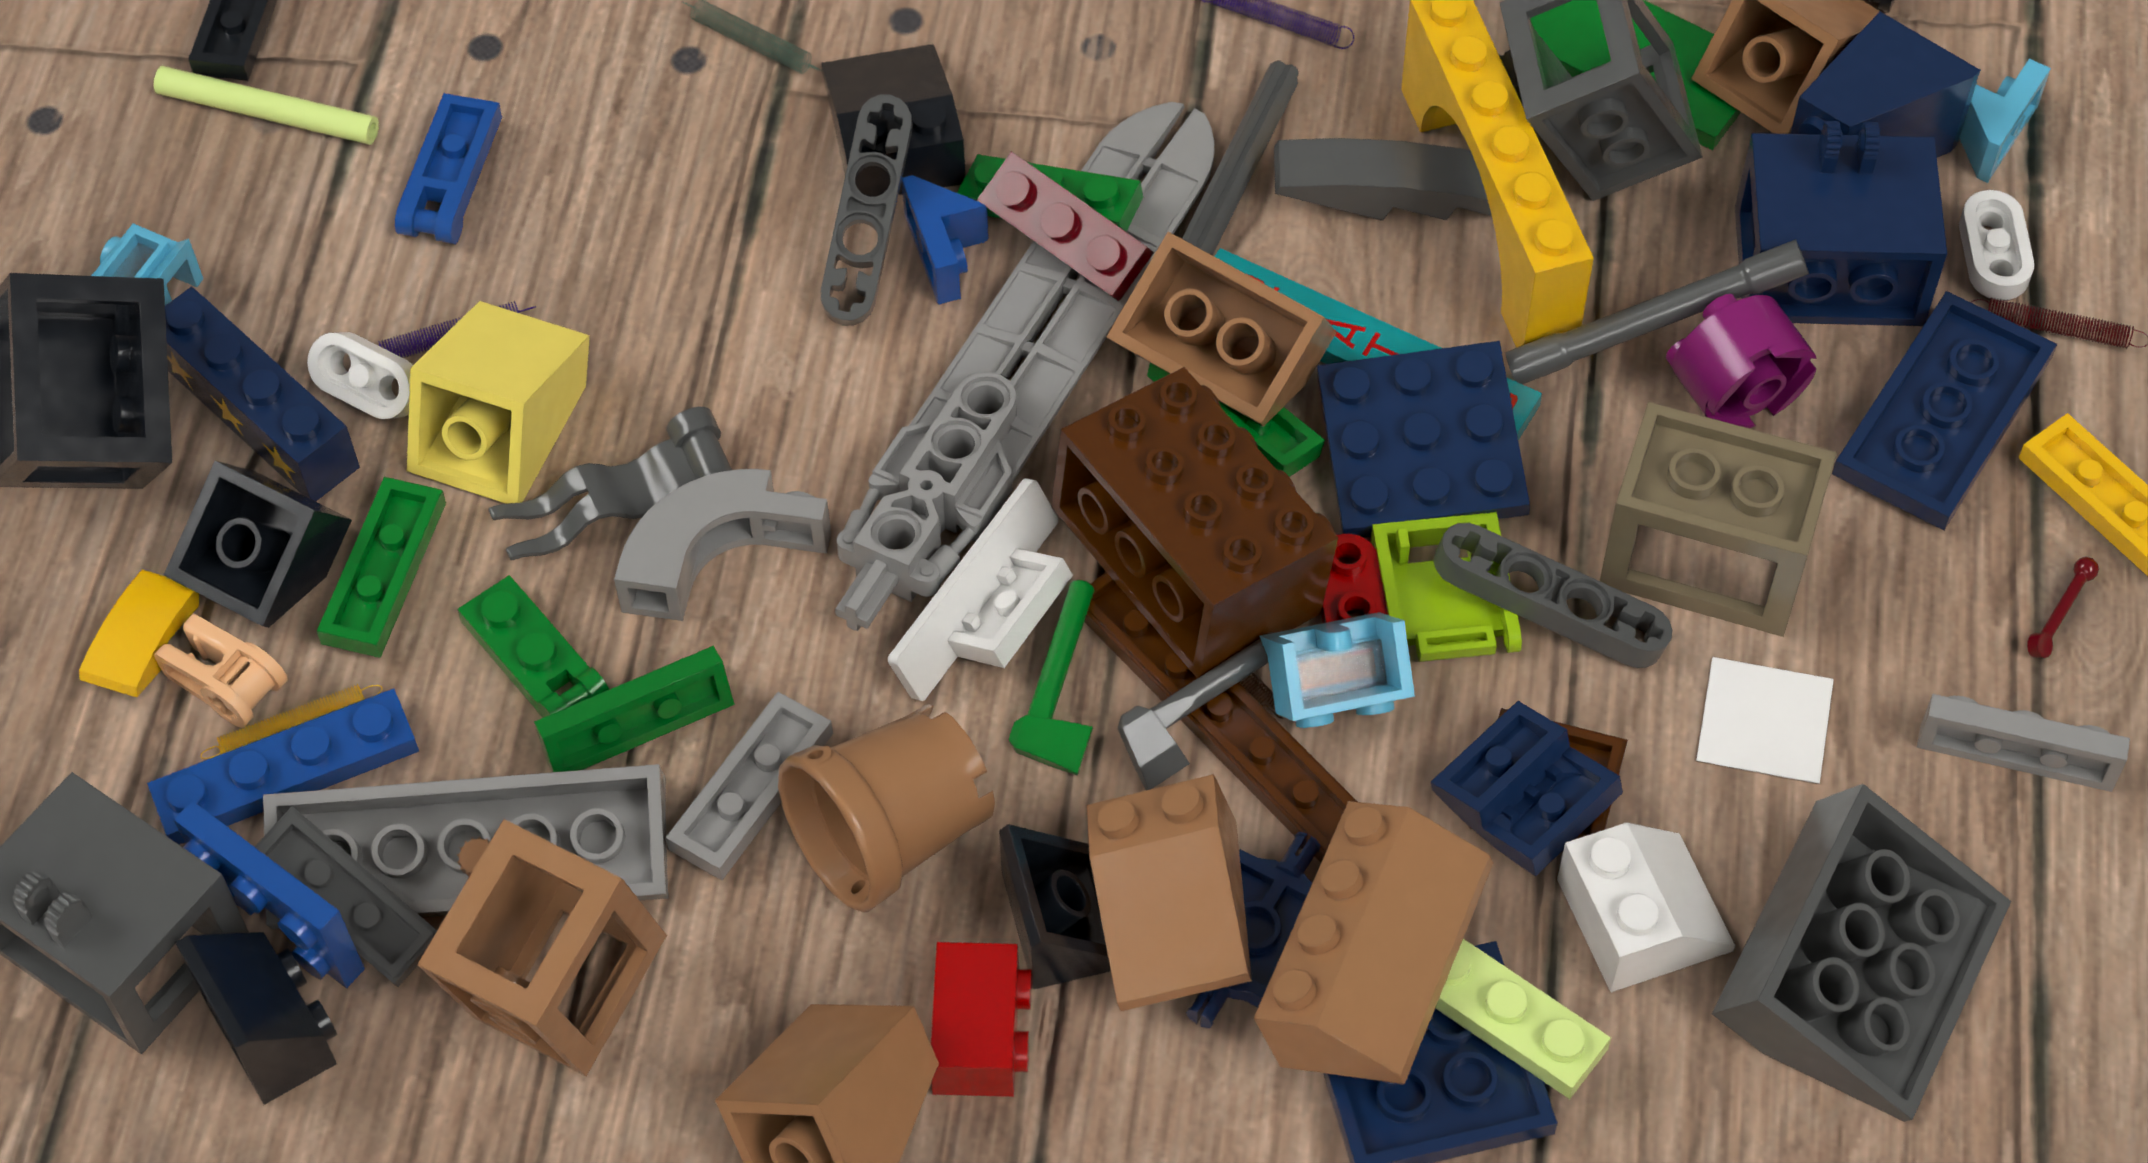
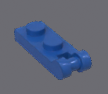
M443 93L397 207L395 215V231L397 234L417 237L420 232L434 234L436 241L452 244L458 242L462 233L464 214L502 120L499 102ZM427 202L441 203L439 210H426Z

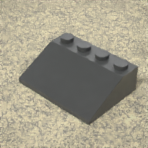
M1860 784L1815 802L1719 997L1712 1015L1761 1053L1901 1121L1913 1120L2011 901L1866 785Z

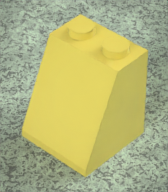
M479 301L410 368L407 472L505 504L523 502L586 387L590 335Z

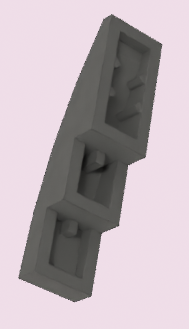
M1352 138L1278 140L1274 146L1275 194L1379 220H1384L1393 207L1446 221L1457 207L1492 216L1478 168L1471 151L1467 149L1407 141Z

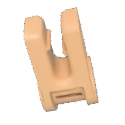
M192 614L185 621L183 630L191 646L200 653L202 659H210L216 665H205L197 660L193 653L186 654L171 644L162 645L154 654L157 664L167 678L211 706L214 711L229 723L240 728H244L254 717L252 709L270 690L278 691L288 681L283 668L267 652L252 643L243 642L196 614Z

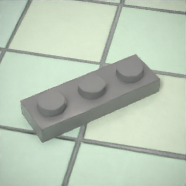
M777 692L665 837L668 850L716 878L723 880L781 803L778 790L780 764L794 753L815 745L824 746L833 734L831 720Z
M1932 694L1920 725L1917 748L2112 792L2127 762L2130 738L2110 734L2105 729L2093 725L2074 726L2047 720L2031 711L2018 710L2012 712L1981 705L1973 699L1964 696L1945 697Z

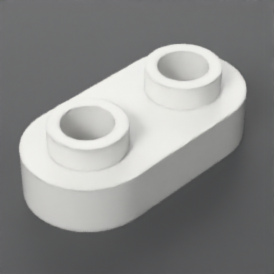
M1984 190L1973 194L1966 201L1959 222L1970 282L1979 293L1988 298H1996L1995 300L1997 298L1999 300L2014 299L2025 292L2034 270V259L2023 209L2017 200L2001 191ZM1982 226H1989L1994 229L1987 230Z
M350 332L324 334L313 343L308 354V371L313 382L321 390L379 419L400 418L409 415L410 368L413 364ZM346 353L351 360V367L348 372L343 365V357ZM394 378L397 379L399 385V394L397 397L394 395L392 391V382Z

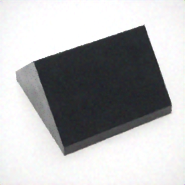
M1010 824L1000 829L1002 877L1027 969H1032L1033 990L1111 972L1089 857V844Z

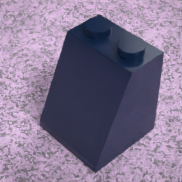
M1879 12L1800 95L1790 134L1820 135L1825 121H1839L1843 135H1859L1863 122H1878L1880 136L1935 137L1936 155L1938 158L1952 152L1958 145L1980 69L1886 14Z

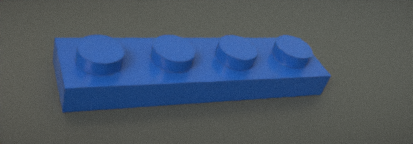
M393 688L153 780L147 784L166 836L180 845L185 842L173 819L192 800L223 824L229 826L264 812V794L322 790L417 753L419 749L396 691Z

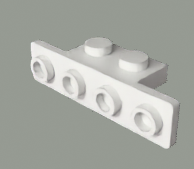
M1025 478L1021 481L889 654V665L912 699L924 701L957 657L1005 668L1073 576L1063 558L1036 553L1058 523V516L1036 480Z

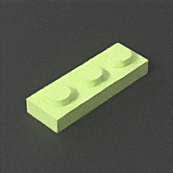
M1465 939L1462 940L1435 1008L1556 1091L1571 1099L1609 1049L1611 1037Z

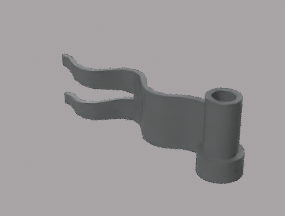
M693 407L680 412L669 421L666 427L670 439L655 445L639 458L627 464L612 467L592 463L579 465L565 472L544 494L535 499L490 507L488 510L493 520L536 519L556 512L574 496L588 492L585 497L576 503L561 524L551 532L539 538L519 542L507 547L506 551L510 560L557 552L569 545L589 524L601 518L610 516L629 519L642 518L660 499L682 485L706 475L732 470L718 441L721 431L712 411L707 407Z

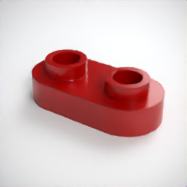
M1355 534L1336 535L1338 541L1321 610L1322 623L1353 618L1346 613L1353 610H1361L1366 615L1378 612L1388 615L1375 547L1367 539ZM1346 557L1355 559L1357 562L1345 564L1338 559ZM1372 647L1346 653L1362 654L1371 651Z

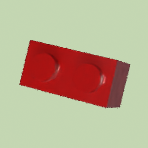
M937 942L931 1046L939 1064L931 1082L933 1095L1014 1097L1015 1072H1028L1029 1031H1017L1018 1010H1031L1032 969H1019L1018 944Z

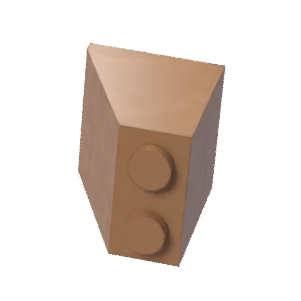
M1732 0L1691 79L1772 133L1790 134L1800 95L1880 11L1863 0Z
M811 1004L715 1102L743 1163H899L939 1063L914 1006Z

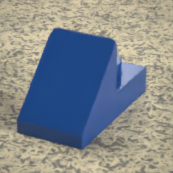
M914 175L903 177L904 215L936 301L939 305L961 299L959 274L968 272L963 248L988 241L987 207L976 200Z

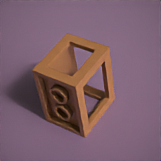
M503 819L491 841L487 838L483 840L480 836L478 839L472 837L470 841H464L465 845L463 847H459L461 850L457 854L459 857L457 863L461 866L460 869L463 873H466L469 878L417 965L473 1018L587 1076L666 939L667 934L621 877ZM563 913L569 915L531 982H528L525 978ZM602 932L626 944L627 947L579 1030H577L557 1008Z

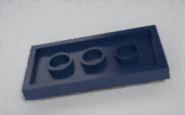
M1946 291L1835 462L1832 475L1945 531L2051 361L2057 344Z

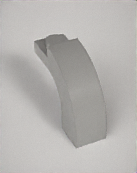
M764 469L722 471L706 475L682 485L660 499L645 513L630 533L624 545L614 578L621 612L683 621L693 583L701 569L719 554L736 547L767 545L827 554L832 533L827 499L816 498L801 491H791L788 493L774 492L771 470Z

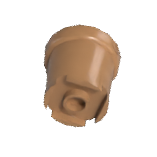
M927 704L905 717L832 748L819 745L809 747L790 755L779 766L778 790L784 814L795 840L810 866L825 886L849 908L864 913L869 912L900 889L903 876L964 833L986 822L993 816L995 806L993 791L979 798L973 781L987 772L980 754L967 733L947 712L933 719L929 718L934 707L933 705Z

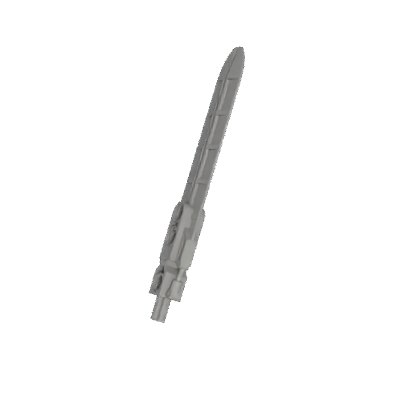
M1176 102L1152 106L1137 112L1119 123L1100 142L1081 170L1134 180H1141L1143 175L1147 174L1141 183L1144 198L1127 233L1147 246L1154 254L1167 232L1174 234L1203 190L1211 174L1214 162V138L1211 126L1206 115L1195 108L1158 159H1154L1184 109V104ZM1033 241L910 425L901 428L872 471V475L869 478V489L860 510L857 509L851 512L844 530L836 538L839 559L856 569L855 580L835 608L836 616L845 619L847 627L859 631L861 627L868 629L891 593L912 602L916 594L930 597L938 592L942 581L960 563V552L971 540L976 541L1006 502L1013 491V481L1102 346L1107 334L1154 254L1118 302L1082 275L1079 276L1077 281L1074 280L1078 272ZM1067 295L1062 304L1060 305V307L1058 308V310L1056 311V313L1054 314V316L1052 317V319L1050 320V322L1048 323V325L1046 326V328L1044 329V331L1042 332V334L1040 335V337L1038 338L1037 342L1033 343V341L1035 340V338L1037 337V335L1039 334V332L1041 331V329L1043 328V326L1045 325V323L1047 322V320L1049 319V317L1051 316V314L1053 313V311L1055 310L1063 296ZM1024 357L1025 360L1023 361V363L1021 364V366L1019 367L1011 381L1008 380L1014 372V370L1016 369V367L1018 366V364L1020 363L1021 359ZM877 500H881V501L879 502V504L877 505V507L875 508V510L873 511L874 506H875ZM960 528L963 530L950 546L941 545L940 534L945 529L957 533Z

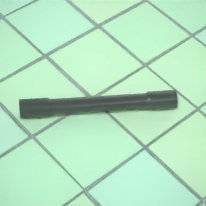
M1795 239L1746 258L1737 266L1564 333H1553L1505 352L1506 359L1514 380L1525 384L1567 368L1576 360L1701 313L1712 301L1725 294H1733L1736 299L1747 294H1758L1808 275L1809 271L1798 242Z

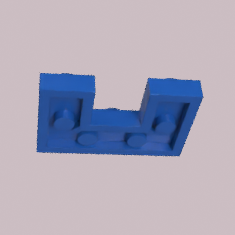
M193 800L173 819L186 843L183 848L223 875L236 905L249 915H252L254 912L259 914L266 908L280 919L277 923L279 928L296 945V948L292 951L293 957L308 973L320 980L328 974L345 988H348L365 970L338 909Z

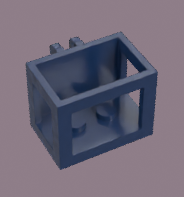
M1825 121L1820 135L1752 133L1735 204L1739 264L1746 258L1796 239L1809 274L1758 294H1747L1742 296L1741 299L1755 295L1770 296L1777 301L1791 322L1797 324L1924 326L1947 257L1935 137L1880 136L1878 122H1863L1859 135H1843L1839 121Z

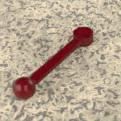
M2082 557L2075 562L2073 568L2075 576L2040 633H2032L2028 638L2027 649L2031 657L2048 658L2051 655L2054 634L2087 581L2093 580L2098 575L2099 566L2093 558Z

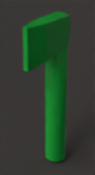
M1073 580L1070 583L1028 713L1014 721L1008 739L1016 753L1077 776L1093 726L1052 718L1094 593V587L1084 580Z

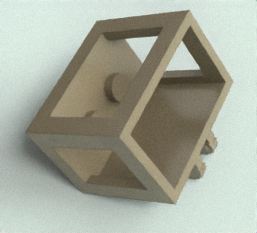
M1648 401L1615 504L1600 582L1624 593L1784 637L1837 452ZM1639 525L1778 563L1766 606L1629 569Z

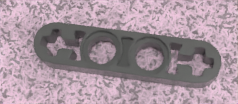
M880 94L870 98L862 106L858 115L821 286V302L826 315L833 322L843 326H854L864 322L874 309L912 135V116L908 106L900 98L889 94ZM883 110L893 111L894 121L902 125L901 129H891L887 137L886 153L898 152L895 160L879 152L861 153L864 145L875 151L877 130L876 126L869 123L871 118L880 119ZM869 166L883 168L890 177L888 189L877 197H868L862 194L856 186L858 173ZM857 223L871 226L878 235V242L875 248L864 255L851 253L843 243L846 230ZM839 260L854 268L873 267L870 276L862 271L858 272L856 281L857 294L865 297L863 303H853L850 312L841 311L839 300L831 297L833 291H843L846 286L848 271L847 268L836 269Z
M1457 523L1449 527L1435 550L1433 562L1436 571L1450 584L1625 665L1635 668H1647L1655 664L1672 639L1673 630L1670 621L1656 607L1481 526L1471 523ZM1460 549H1465L1472 553L1470 562L1459 557ZM1493 561L1500 564L1495 575L1488 573ZM1513 571L1527 573L1537 582L1539 590L1532 593L1520 591L1510 582L1508 573ZM1580 598L1587 601L1595 609L1597 618L1586 620L1577 617L1568 608L1566 600ZM1610 616L1617 618L1612 626L1613 630L1605 626ZM1636 629L1646 633L1644 642L1634 638Z

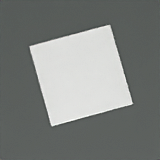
M1712 657L1696 761L1820 784L1834 679Z

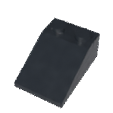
M934 44L821 63L845 175L858 115L862 106L872 97L880 94H889L900 98L908 106L912 116V135L903 177L914 175L943 188L962 184L966 176L964 139L953 94ZM883 110L880 119L871 118L869 123L876 126L877 130L875 151L864 145L861 153L879 152L895 160L898 152L886 153V142L889 131L891 129H901L902 125L894 121L893 111ZM869 166L862 169L856 178L857 189L868 197L882 195L890 185L889 174L878 166ZM901 182V186H900L899 195H903V194H902V182Z

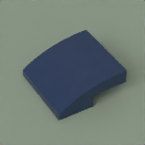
M1517 701L1431 781L1432 790L1457 816L1498 851L1534 876H1537L1564 850L1566 842L1577 838L1623 793L1619 775L1570 747L1567 729L1520 701Z

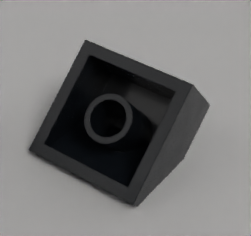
M214 461L164 576L263 627L269 628L327 577L352 519L256 471Z
M264 932L187 935L175 942L203 999L264 1105L337 1064L327 1041L338 1034L320 1001L316 1000L306 1005L297 989L307 984V981L288 948L276 954Z

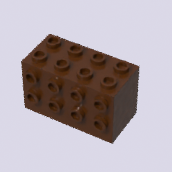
M1185 367L1061 429L1051 504L1052 509L1196 678H1199L1255 642L1261 635H1265L1268 632L1276 633L1292 630L1321 614L1338 541L1331 523L1324 515L1315 513L1296 492L1290 477L1284 471L1277 470L1259 451L1249 431L1243 427H1238L1220 407L1213 391L1205 385H1200Z

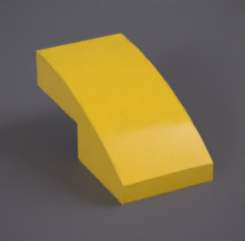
M142 569L118 598L98 630L79 669V679L137 698L161 671L154 654L162 645L168 644L172 636L199 607V593L166 576Z

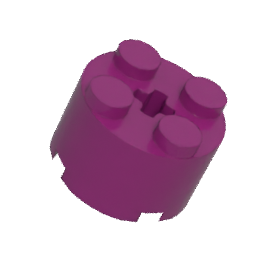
M1725 294L1718 297L1704 309L1702 316L1705 320L1686 338L1675 343L1666 354V359L1671 365L1674 374L1705 417L1745 428L1756 426L1750 416L1757 414L1765 408H1768L1774 416L1797 399L1814 378L1816 367L1810 360L1817 359L1814 351L1777 301L1767 295H1755L1737 300L1733 294Z

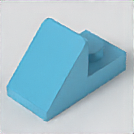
M2029 59L2016 79L2006 76L1997 93L1979 85L1975 86L1959 139L1978 179L1987 183L1990 181L2038 107L2051 68Z

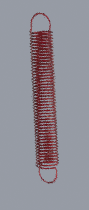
M1991 297V299H1990L1988 311H1990V307H1991V303H1992V299H1993L1992 297ZM1996 298L1993 300L1991 312H1993ZM1997 298V301H1996L1994 314H1995L1996 309H1997L1998 300H1999L1998 298ZM2000 299V302H1999L1997 315H1998L1999 310H2000V306H2001V301H2002V299ZM2003 300V303H2002L2001 312H2000V317H2001V314H2002V311H2003V307H2004V302H2005V300ZM2006 300L2002 318H2004L2008 300ZM2009 301V304H2008L2007 313H2006V317H2005L2006 320H2007V316H2008V312H2009V308H2010L2011 301ZM2014 301L2012 302V305H2011L2010 314H2009V318H2008L2009 321H2010V317H2011V313H2012ZM2017 302L2015 303V306H2014V310H2013V315H2012L2011 322H2013V318H2014V314H2015ZM2020 302L2018 303L2013 322L2019 326L2021 325V327L2024 326V328L2030 327V329L2052 332V334H2057L2058 332V335L2061 333V336L2064 334V336L2067 335L2069 337L2070 335L2073 338H2082L2086 341H2095V343L2097 341L2100 343L2101 341V344L2104 342L2107 345L2113 344V346L2125 347L2126 349L2129 345H2132L2130 342L2133 331L2145 334L2142 331L2135 330L2134 326H2132V333L2127 346L2131 325L2128 328V325L2125 327V324L2122 326L2121 323L2120 325L2117 323L2115 327V322L2113 326L2112 321L2110 325L2109 321L2106 325V320L2103 324V319L2100 323V319L2097 322V318L2094 321V318L2091 320V317L2089 319L2086 317L2084 322L2085 316H2083L2081 321V315L2078 320V315L2075 319V314L2072 318L2071 313L2069 318V312L2066 317V312L2063 316V311L2060 315V311L2057 314V310L2054 313V310L2051 312V309L2048 311L2047 308L2045 314V308H2043L2041 314V307L2038 313V306L2035 312V306L2032 311V305L2029 310V304L2026 309V304L2023 308V303L2021 304L2016 323ZM2022 308H2023L2022 318H2021V321H2020V324H2019V320H2020V316H2021V312H2022ZM2025 309H2026L2025 319H2024V322H2023V325H2022V321H2023V317H2024V313H2025ZM2028 310H2029L2028 320H2027V323H2026V325H2025L2026 318H2027V314H2028ZM2146 344L2145 346H2134V347H2140V348H2142V347H2146L2148 344Z

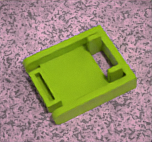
M1497 512L1372 524L1371 544L1377 552L1387 613L1389 616L1405 621L1408 646L1415 645L1419 662L1493 655L1496 653L1497 648L1495 637L1503 636L1507 653L1521 651L1522 637L1517 614L1450 584L1436 571L1433 560L1408 563L1410 548L1439 545L1448 528L1457 523L1478 525L1501 536ZM1467 551L1468 557H1462L1461 559L1470 562L1472 553ZM1493 561L1488 573L1495 575L1500 564Z

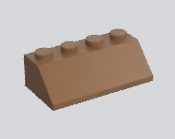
M1348 801L1254 1016L1257 1026L1280 1067L1405 1084L1493 866V861L1489 854L1410 807Z

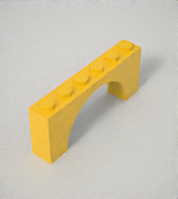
M1410 0L1401 91L1420 133L1457 124L1470 148L1486 192L1497 239L1502 281L1501 315L1516 348L1553 333H1564L1582 326L1594 257L1533 127L1526 120L1523 105L1474 1Z

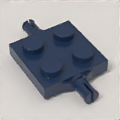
M1296 833L1292 844L1279 862L1272 859L1257 858L1239 849L1252 981L1199 993L1192 1006L1186 1012L1188 1018L1195 1024L1201 1018V1027L1211 1028L1213 1021L1227 998L1244 1000L1257 1008L1259 1007L1312 886V882L1304 875V872L1321 848L1320 843L1314 837L1310 836L1306 843L1307 833Z

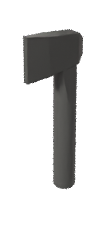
M1260 638L1151 709L1135 706L1120 716L1117 729L1146 790L1154 788L1190 764L1166 729L1268 663V657Z

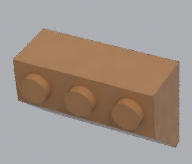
M1167 232L1106 338L1169 374L1185 367L1200 385H1205L1213 391L1219 402L1265 426L1307 384L1337 332L1324 316L1178 236Z

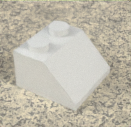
M1624 823L1565 843L1557 880L1610 992L1734 951L1735 944L1679 833Z

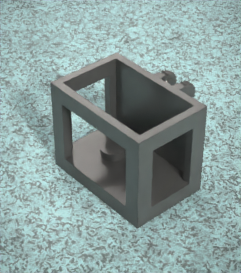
M1504 0L1499 2L1510 50L1506 51L1504 55L1501 56L1499 54L1524 107L1526 120L1593 201L1703 158L1674 44L1643 0H1597L1611 61L1574 77L1569 74L1533 28L1530 19L1572 0ZM1632 19L1651 45L1639 50ZM1654 72L1656 81L1654 80V78L1651 76L1650 73Z
M73 772L63 780L0 846V955L141 1055L199 992V989L185 962L145 1006L135 987L191 926L204 935L249 933L220 872Z

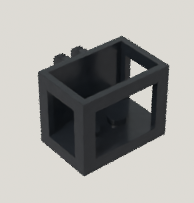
M9 273L0 285V487L143 489L172 463L164 279Z

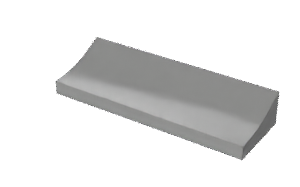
M659 764L263 795L264 836L293 806L422 918L446 916L469 878L466 873H463L460 869L461 866L457 863L459 861L457 854L461 850L459 847H463L465 845L464 841L468 842L472 837L478 839L480 836L483 840L487 838L491 841L503 819L621 877L640 901L669 898L665 838L666 777ZM266 909V925L271 929H280L277 924L280 919Z

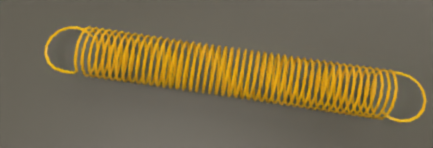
M357 684V688L354 685L355 692L351 686L352 693L349 687H347L348 692L344 688L346 696L341 689L342 695L340 691H338L339 696L335 692L336 698L333 693V699L330 694L329 698L326 695L327 702L323 697V701L321 698L320 702L317 699V704L313 700L314 705L310 701L311 706L307 702L308 708L304 703L305 709L301 705L302 711L298 706L299 712L295 707V711L292 708V713L290 710L289 714L285 711L286 715L282 712L283 717L281 713H279L280 718L276 714L277 720L273 715V719L272 717H270V720L267 718V722L265 719L264 723L262 720L261 724L257 722L258 726L256 723L254 725L251 724L252 729L248 725V728L245 726V730L243 727L242 731L241 729H239V732L236 730V734L234 731L233 735L230 732V737L227 733L226 736L223 734V738L222 736H220V739L217 737L219 746L206 749L201 753L200 757L202 759H210L223 754V751L224 753H226V750L229 752V748L232 751L239 748V746H245V743L246 745L248 742L250 744L251 740L252 742L258 741L261 738L270 736V734H276V731L277 733L279 730L280 732L301 724V722L310 721L338 710V708L341 709V707L344 708L362 701L365 698L361 691L366 688L379 686L382 691L383 687L371 685L361 690ZM214 747H218L220 753L215 756L202 757L204 752Z

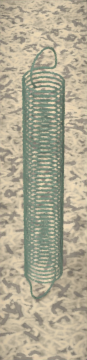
M699 0L698 2L700 3L696 8V4L692 6L681 1L693 8L691 11L692 20L706 25V27L720 32V34L746 45V47L748 46L800 73L806 66H808L807 69L812 67L822 71L810 64L812 59L811 53L798 46L784 41L704 0ZM702 2H704L703 4H705V5L702 7V9H701V10L697 9L698 6H699Z

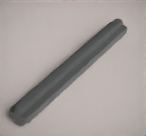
M1278 60L1269 65L1182 237L1183 240L1210 255H1213L1298 85L1297 76L1299 71L1293 64L1286 65Z

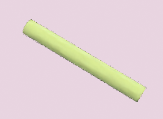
M160 66L154 77L153 87L156 94L368 145L374 143L378 134L379 121L376 116L166 66Z

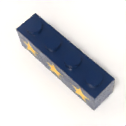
M191 286L165 305L168 372L297 491L317 501L360 468L347 426L195 288Z

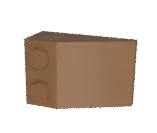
M1215 775L1203 776L1086 805L1089 857L1116 1001L1120 1010L1125 1011L1252 981L1237 823Z

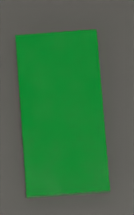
M1572 0L1530 18L1533 28L1572 77L1611 61L1597 0ZM1643 0L1674 44L1699 144L1713 151L1741 114L1739 110L1691 79L1714 34ZM1632 19L1639 50L1651 45ZM1654 72L1650 73L1651 76H1652V77L1654 78V80L1656 81Z

